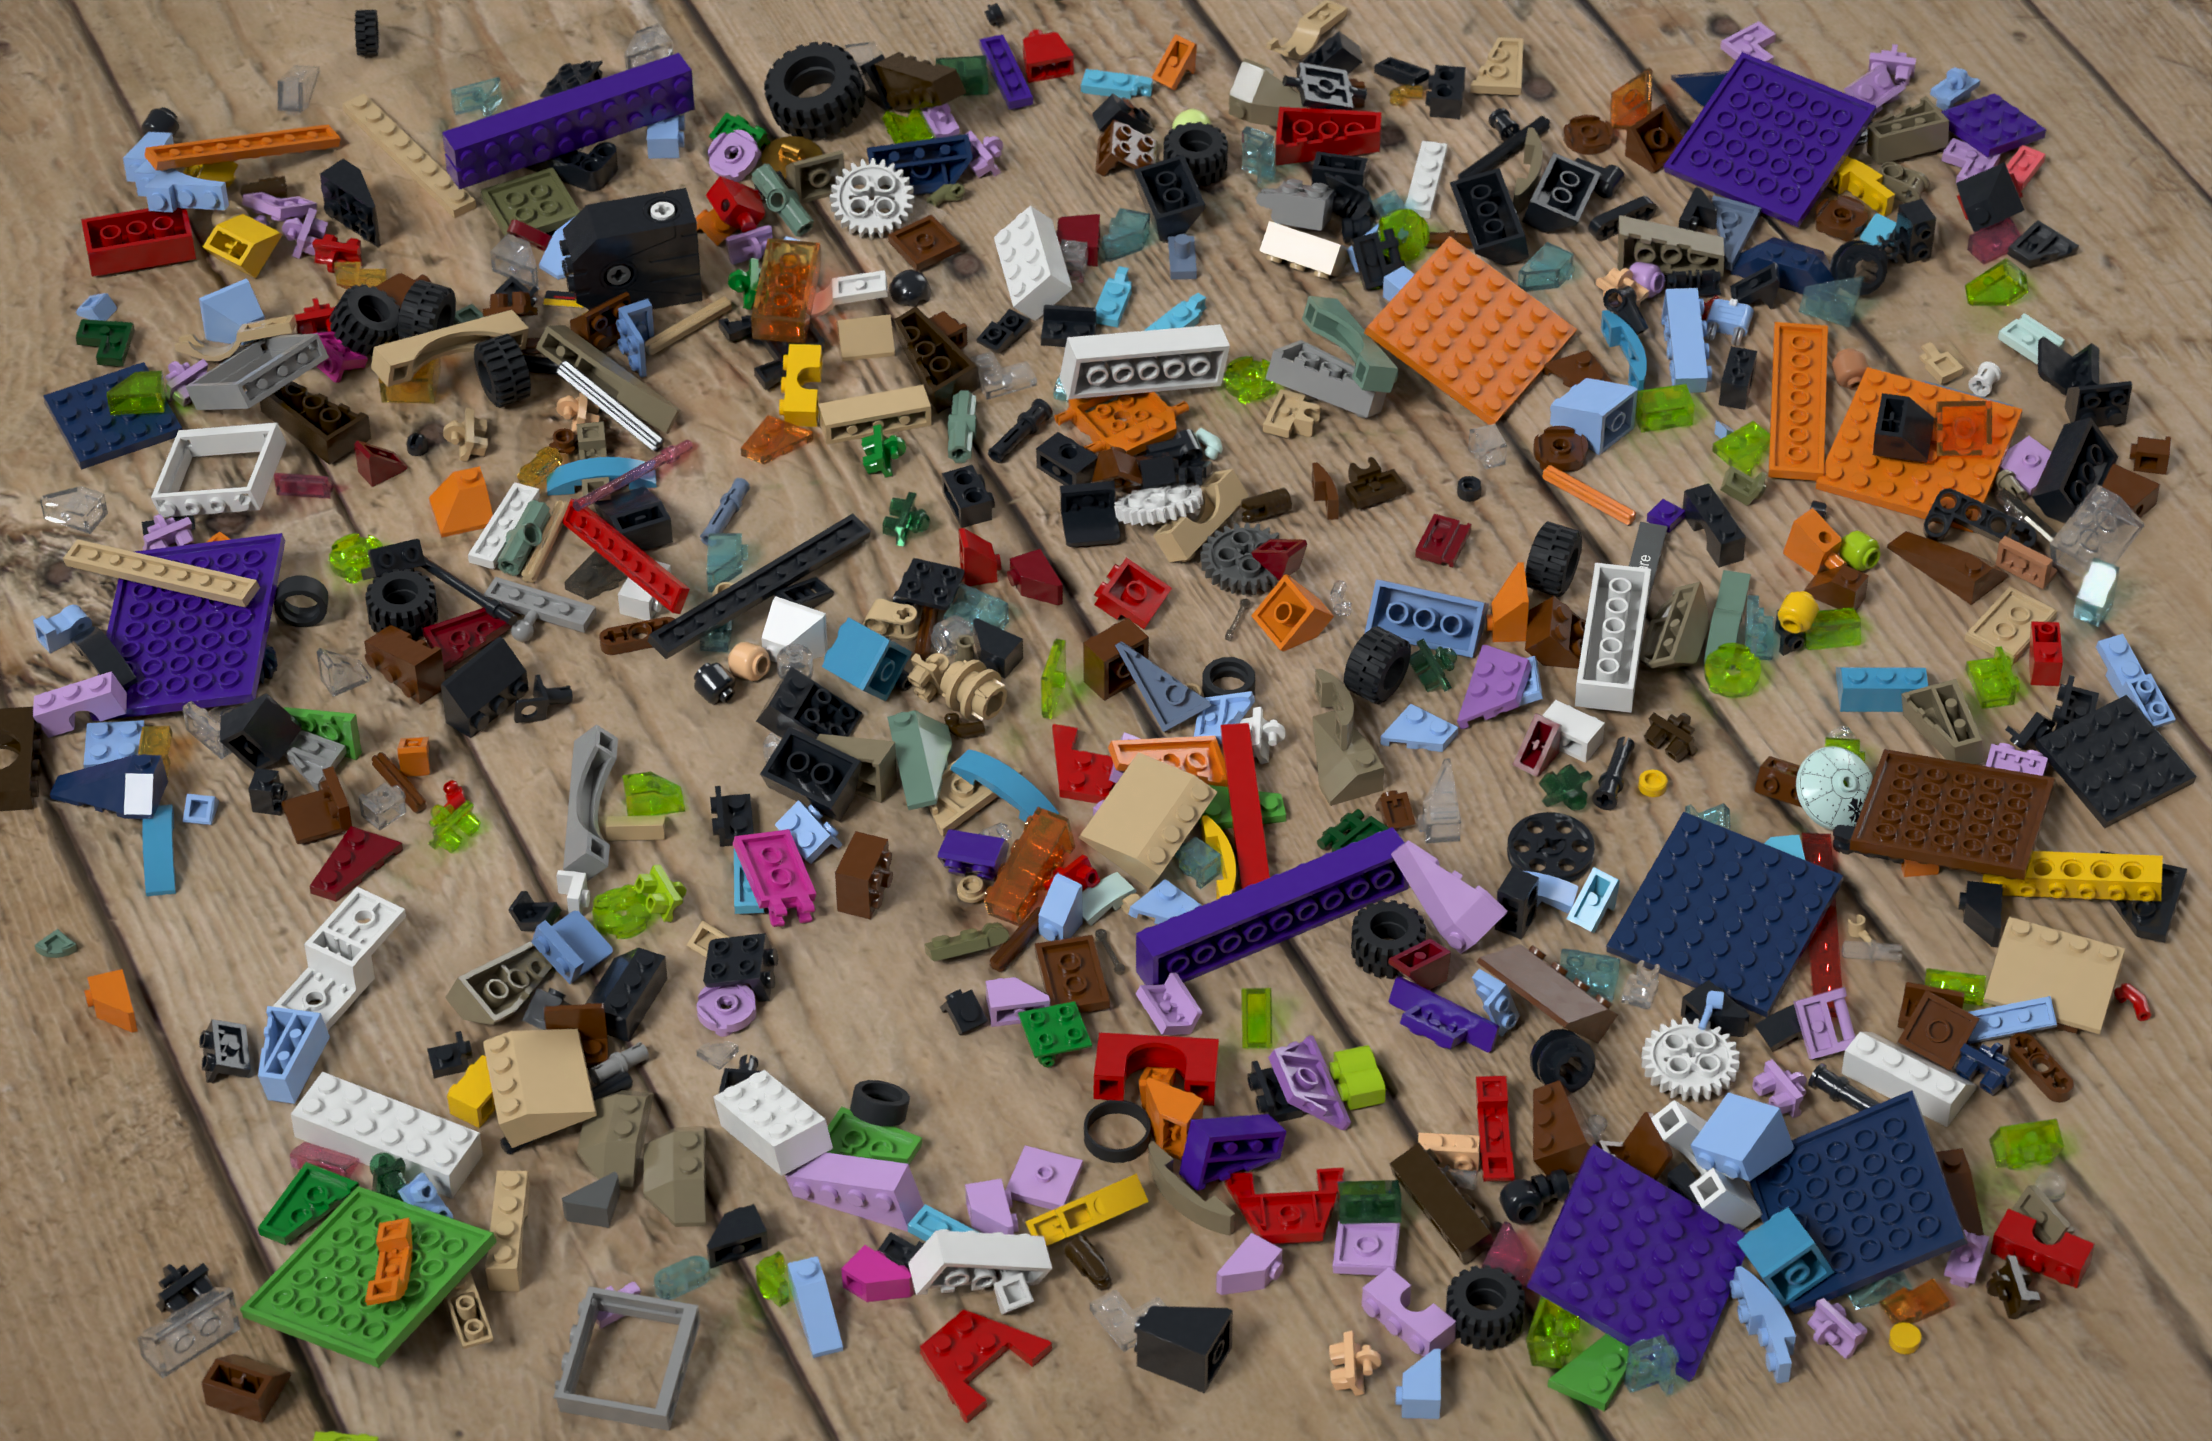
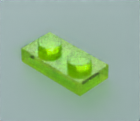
M1926 968L1924 985L1965 993V1004L1983 1006L1986 976Z

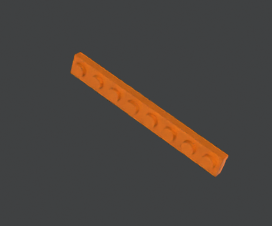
M327 124L146 147L144 157L155 170L164 171L171 168H187L194 165H210L225 161L234 162L241 159H257L264 156H280L287 153H303L318 149L326 150L339 147L341 138Z

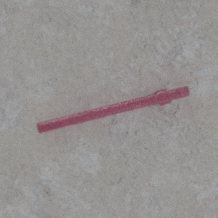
M687 439L676 446L670 445L664 448L661 454L577 499L573 502V508L576 511H580L665 463L671 464L677 461L680 455L693 448L692 442Z

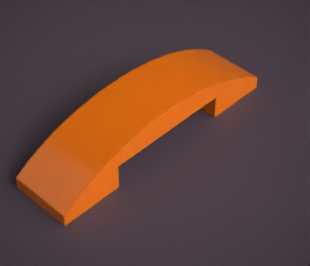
M409 1218L379 1223L376 1244L380 1253L375 1280L368 1283L365 1300L367 1306L398 1300L407 1289L412 1262V1229Z

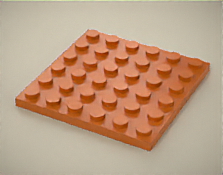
M1449 236L1366 327L1364 334L1493 428L1540 375L1545 363L1551 362L1574 336L1577 329Z
M1867 367L1824 463V476H1818L1816 489L1926 519L1937 495L1943 489H1954L1985 504L2018 427L2023 409ZM1882 393L1910 397L1935 418L1927 463L1873 455L1874 435ZM1945 497L1940 501V504L1945 509H1952L1956 502L1950 497ZM1969 509L1965 513L1966 517L1971 521L1978 520L1981 515L1976 509ZM1955 522L1951 526L1968 532H1974Z

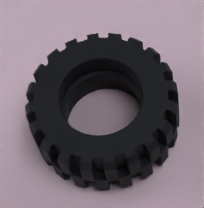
M809 42L807 46L801 44L796 46V49L793 51H786L781 59L778 58L773 63L774 68L769 69L766 75L767 79L764 82L765 97L777 125L787 134L791 133L792 136L799 137L804 136L805 139L814 140V137H819L820 139L828 138L827 135L832 133L836 135L841 132L843 127H849L853 122L852 119L857 118L860 114V108H863L866 100V88L853 56L848 51H845L844 48L838 45L832 46L831 43L822 42V44ZM831 84L827 90L819 95L808 98L799 97L812 86Z

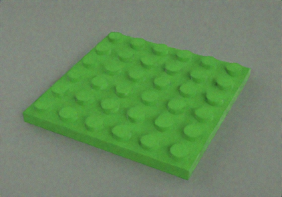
M358 1186L240 1308L243 1317L248 1320L380 1368L495 1245L497 1240L492 1232ZM409 1218L412 1229V1262L407 1289L398 1300L367 1306L365 1300L368 1283L375 1280L380 1253L376 1244L379 1223Z

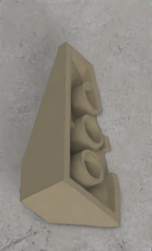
M1246 58L1242 61L1229 94V115L1250 123L1277 127L1279 107H1308H1302L1300 94L1293 90V87L1283 86L1282 81L1273 76V70Z
M1335 711L1313 716L1318 782L1329 805H1336L1383 791L1384 766L1373 747L1353 726L1352 741L1347 750H1341L1334 736Z
M530 941L458 977L445 998L463 1020L493 1025L513 1015L553 966Z

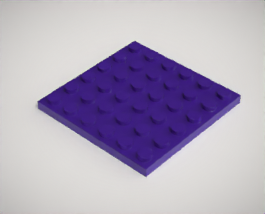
M1742 52L1665 163L1664 171L1728 199L1761 208L1762 213L1799 228L1877 113V109L1873 104Z
M1593 1144L1585 1156L1526 1287L1690 1382L1696 1374L1731 1291L1730 1281L1734 1280L1735 1268L1740 1267L1745 1258V1254L1737 1242L1744 1238L1746 1233L1731 1224L1723 1223L1697 1204Z

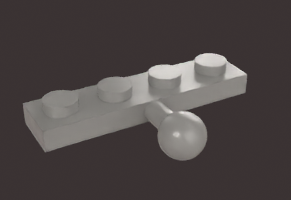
M498 577L494 578L483 594L491 600L496 599L502 602L506 610L526 615L523 620H518L511 628L512 636L520 642L528 641L533 636V624L537 619L584 633L596 616V606Z

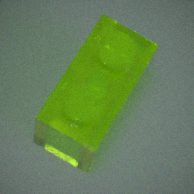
M1681 384L1637 392L1635 419L1641 433L1693 425L1695 405L1687 385Z

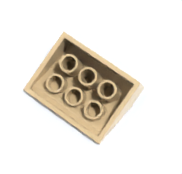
M1138 752L1078 838L1147 888H1150L1171 861L1217 794V791L1191 773Z
M2009 917L1983 1002L2001 1006L2051 996L2057 1023L2100 1034L2118 980L2125 948Z
M578 1029L509 1031L483 1041L498 1123L512 1148L597 1116Z

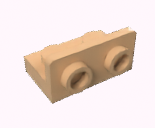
M1437 1133L1418 1134V1143L1426 1151L1430 1148L1440 1161L1438 1166L1441 1170L1478 1172L1479 1136Z

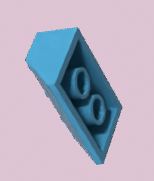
M1836 667L1840 712H1903L1901 693L1928 686L1926 668Z

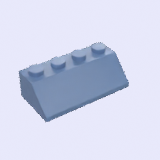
M1376 579L1365 633L1372 627L1379 626L1407 640L1409 644L1473 658L1484 630L1489 603Z

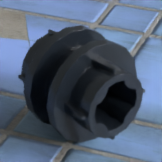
M1851 240L1839 246L1833 254L1830 263L1831 275L1835 283L1847 292L1859 296L1876 291L1885 281L1888 272L1887 260L1883 252L1869 242L1862 240ZM1863 260L1861 264L1862 270L1856 274L1855 266Z
M1556 1029L1542 1035L1534 1044L1530 1054V1067L1534 1076L1544 1085L1560 1080L1570 1093H1574L1583 1088L1592 1078L1596 1067L1595 1054L1591 1046L1574 1032L1566 1029Z

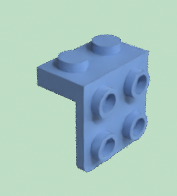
M648 299L618 308L619 320H616L617 329L621 336V339H618L619 349L623 355H627L632 371H637L641 378L647 376L644 342L654 336L652 305Z
M572 911L553 926L546 920L536 926L532 939V944L569 984H572L607 959L613 951L611 945L579 911Z

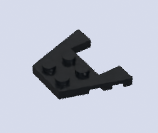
M801 309L767 313V317L756 319L748 315L741 316L742 320L729 322L728 318L718 320L719 329L729 342L755 333L774 358V361L754 368V376L765 390L770 389L781 381L782 377H786L787 371H783V356L788 355L789 344L821 345L822 350L825 349V340Z

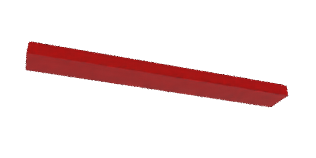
M571 498L562 524L669 611L681 614L690 588L584 503Z
M1249 723L1220 725L1241 890L1251 884H1256L1270 878Z

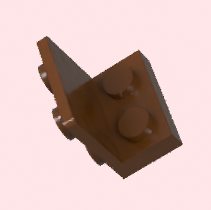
M1114 119L1098 138L1095 173L1104 177L1110 169H1114L1117 166L1118 162L1133 169L1156 163L1157 141Z
M333 766L322 769L324 781L319 782L321 790L281 802L297 844L348 831L350 826H352L349 804Z
M603 1003L544 1007L546 1030L578 1029L587 1070L608 1060V1036Z

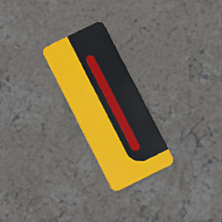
M548 290L543 301V305L585 308L577 304L574 293Z

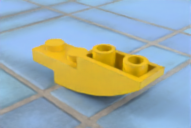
M1847 156L1827 186L1838 194L1848 190L1852 195L1884 217L1892 213L1895 194L1882 185L1883 175L1862 162Z
M1136 1173L1025 1221V1224L1031 1236H1044L1046 1246L1149 1201Z

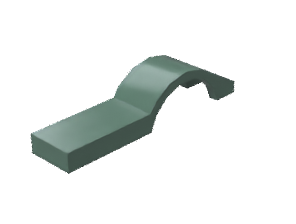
M1723 570L1716 607L1713 611L1704 666L1710 665L1711 658L1727 660L1726 669L1732 670L1740 621L1742 622L1751 574Z

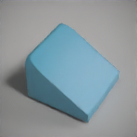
M1876 213L1862 233L1860 240L1876 245L1878 243L1876 236L1881 235L1886 240L1888 233H1893L1894 240L1896 222Z

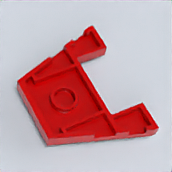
M1053 724L1052 736L1059 797L1096 804L1101 800H1105L1116 784L1109 780L1113 767L1111 756L1074 750L1078 738V728Z
M1344 1168L1316 1169L1318 1191L1255 1194L1252 1172L1231 1173L1230 1178L1225 1180V1186L1254 1234L1271 1244L1323 1241L1344 1181Z
M964 1309L920 1345L921 1356L938 1382L942 1383L950 1401L957 1406L961 1418L966 1423L970 1422L987 1407V1399L968 1384L1007 1350H1011L1033 1367L1052 1351V1343L1049 1340Z

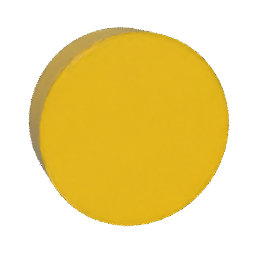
M1646 770L1639 776V791L1648 797H1659L1666 792L1668 779L1659 770Z
M1898 1323L1891 1328L1889 1345L1895 1352L1912 1354L1918 1350L1921 1333L1916 1326L1910 1323Z

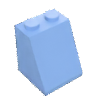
M1586 378L1552 403L1550 407V425L1568 426L1575 429V433L1580 437L1582 434L1586 437L1588 449L1600 455L1634 429L1638 389L1634 386Z
M1729 1092L1691 1144L1696 1162L1706 1170L1715 1168L1731 1178H1740L1747 1181L1757 1177L1789 1155L1794 1149L1780 1108Z

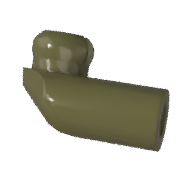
M959 183L954 185L945 184L927 198V204L935 209L942 202L959 201L965 194V188Z

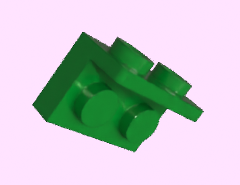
M727 112L708 136L713 141L724 132L729 134L733 133V130H743L752 136L757 143L758 149L762 145L766 147L771 143L767 138L768 133L757 125L753 128L742 116L737 114L734 117Z

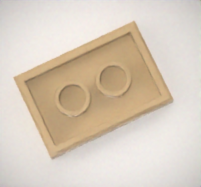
M2009 586L1965 634V641L2013 665L2030 647L2031 621L2053 622L2057 617L2058 610Z

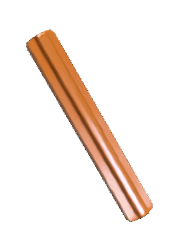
M1548 465L1544 469L1542 478L1625 525H1631L1635 521L1636 512L1552 465Z

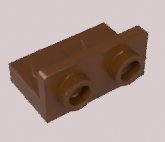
M1769 756L1760 766L1754 791L1802 807L1796 790V778L1800 765Z

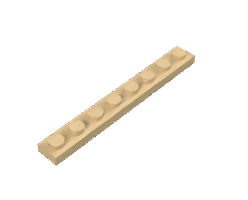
M364 93L342 103L343 111L451 216L456 218L476 208L475 199L464 189L459 190L450 175Z
M79 539L76 540L63 557L68 567L245 608L260 589L257 580Z

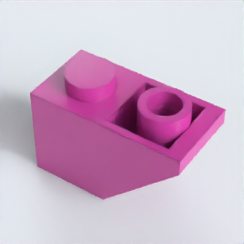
M866 1245L841 1268L842 1287L866 1302L909 1298L914 1294V1284L910 1270L903 1265H897L882 1252L875 1251Z

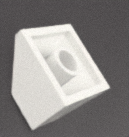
M775 597L762 634V647L767 650L770 661L789 666L824 657L828 651L826 613Z

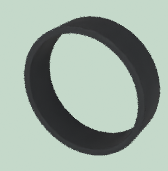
M1126 1100L1105 1101L1093 1107L1085 1117V1145L1092 1155L1102 1161L1110 1163L1129 1162L1141 1156L1149 1146L1151 1138L1150 1119L1147 1113L1135 1103ZM1125 1114L1140 1121L1145 1127L1146 1133L1137 1144L1131 1147L1110 1149L1096 1143L1090 1137L1088 1130L1096 1120L1103 1116Z

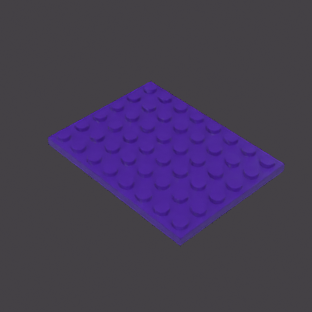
M282 533L135 551L140 554L257 580L260 589L245 608L119 578L106 636L128 664L138 682L125 689L127 692L126 714L110 719L241 704L256 699L285 547V538ZM89 712L93 721H99L95 714Z

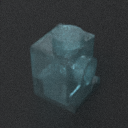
M1196 836L1189 842L1183 843L1175 853V857L1179 859V868L1185 875L1191 876L1196 880V886L1199 889L1221 874V854Z

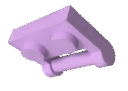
M1845 987L1793 1001L1809 1059L1844 1051L1854 1040L1855 1033L1845 1001L1847 996ZM1829 1001L1834 1002L1844 1040L1837 1042L1827 1006Z

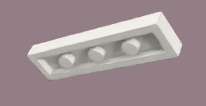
M1422 141L1405 204V216L1430 219L1447 154V144Z
M514 482L469 552V563L491 569L496 567L498 564L497 560L507 544V532L516 527L528 502L532 500L538 501L540 498L538 488Z

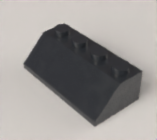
M1500 168L1450 182L1476 255L1502 265L1530 258L1526 237Z
M2091 417L2063 426L2032 495L2036 505L2040 507L2045 516L2082 530L2088 528L2097 507L2099 491L2111 466L2116 464L2119 457Z

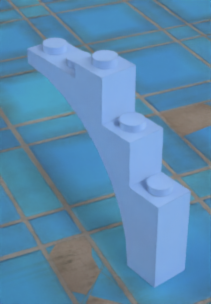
M148 132L123 157L127 182H136L138 196L147 197L149 211L174 212L176 208L226 210L229 207L225 182L191 177L174 168L164 171L155 170L144 157L146 147L174 144L172 133Z

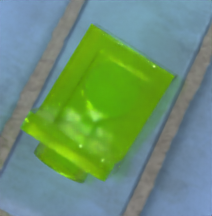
M778 1251L772 1256L762 1259L755 1268L757 1286L767 1300L771 1299L780 1308L789 1302L788 1282L781 1276L785 1273L784 1255Z

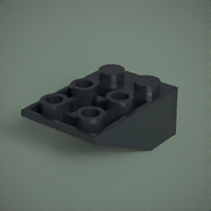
M341 159L320 173L324 211L330 218L336 219L347 229L360 235L365 241L380 247L376 206L363 174L359 168L347 160Z
M645 486L613 495L611 500L593 501L598 515L642 551L673 542L671 518L662 501Z
M791 666L777 684L756 722L779 737H783L789 727L814 739H817L819 734L849 737L862 712Z

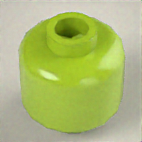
M1856 530L1842 538L1839 556L1847 562V565L1855 570L1865 571L1873 568L1878 563L1881 556L1880 546L1876 539L1862 531Z

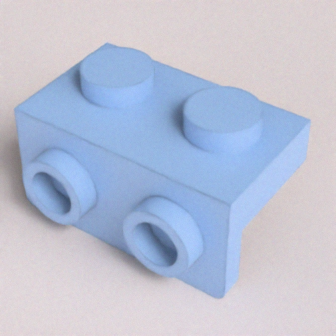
M798 800L778 820L775 826L779 830H790L799 853L806 861L812 864L831 843L838 849L843 844L836 838L839 832L829 822L824 824L820 820L823 814L814 805L810 804L807 807Z

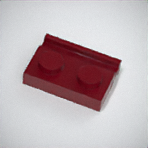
M1434 514L1415 550V558L1437 564H1442V562L1448 563L1449 567L1453 568L1471 533L1472 524L1467 523V525L1460 524V520Z

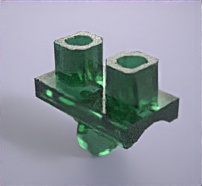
M908 492L906 499L893 497L891 500L890 516L899 518L885 516L882 527L884 535L896 537V545L905 546L910 530L913 533L926 531L930 526L931 520L924 509L917 511V508L914 506L917 493Z
M1424 638L1416 642L1420 650L1411 654L1410 665L1415 673L1430 667L1429 670L1418 675L1426 692L1440 685L1444 692L1451 689L1452 687L1445 677L1443 670L1452 671L1455 668L1456 652L1452 648L1440 646L1436 648L1434 656Z
M1572 764L1563 767L1557 775L1554 771L1545 774L1539 782V785L1547 793L1542 802L1546 807L1563 801L1564 805L1570 810L1579 811L1586 806L1588 794L1582 789L1584 782L1593 778L1592 774L1588 770L1579 773Z
M383 1152L372 1157L369 1165L370 1172L373 1175L372 1191L404 1201L398 1193L401 1188L407 1185L404 1179L406 1164L402 1157L395 1161L392 1155Z

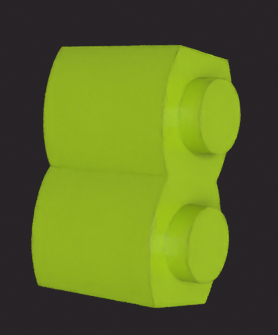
M1369 1045L1334 1052L1333 1062L1329 1063L1332 1079L1339 1082L1338 1093L1342 1102L1346 1101L1350 1110L1385 1103L1386 1089Z

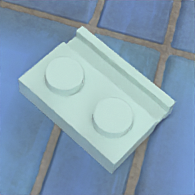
M2025 313L2022 314L2019 320L2015 319L2002 328L1998 334L2000 341L2037 365L2038 340L2040 338L2046 337L2061 349L2064 348L2065 339Z

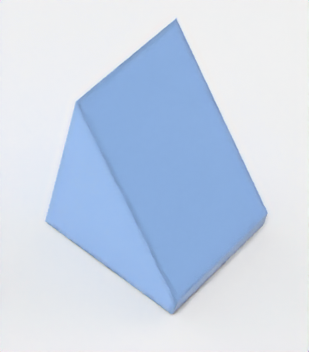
M1716 420L1714 434L1722 441L1727 443L1738 437V434L1728 425Z

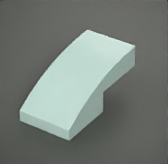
M1118 872L1101 879L1100 883L1095 887H1089L1082 893L1083 919L1092 926L1111 907L1117 911L1124 904L1122 899L1136 893V889Z

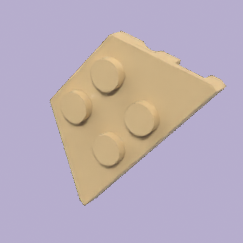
M956 761L947 766V770L943 772V784L937 804L928 806L939 833L943 837L947 834L948 829H955L998 797V795L978 781L971 785L950 770ZM1014 767V770L1022 775V770Z

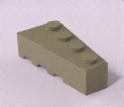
M1619 215L1618 270L1629 269L1635 262H1644L1657 265L1664 275L1672 274V271H1686L1688 273V270H1691L1692 276H1695V271L1699 270L1701 276L1702 270L1715 269V272L1720 271L1721 277H1723L1724 238Z

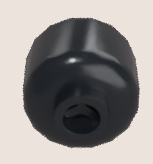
M165 107L152 109L141 125L142 133L144 136L148 132L172 133V137H174L180 127L177 120L178 117L173 111Z
M706 663L694 675V689L710 704H717L721 701L726 703L735 694L733 689L736 684L735 677L719 663Z
M1513 1180L1505 1185L1500 1192L1499 1201L1506 1217L1512 1223L1518 1225L1531 1223L1543 1211L1542 1197L1536 1186L1529 1180Z

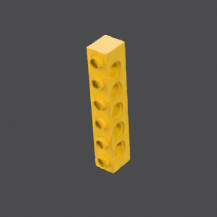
M2033 851L2024 880L1983 874V882L2003 884V896L2110 899L2116 901L2137 900L2145 902L2161 901L2163 856Z

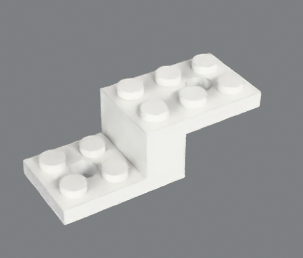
M356 887L304 944L308 968L273 1007L321 1013L328 1031L375 979L371 955L406 918L405 909ZM367 918L371 919L367 923L361 924L357 922L358 920H365ZM322 1000L317 1005L308 1004L310 1001Z

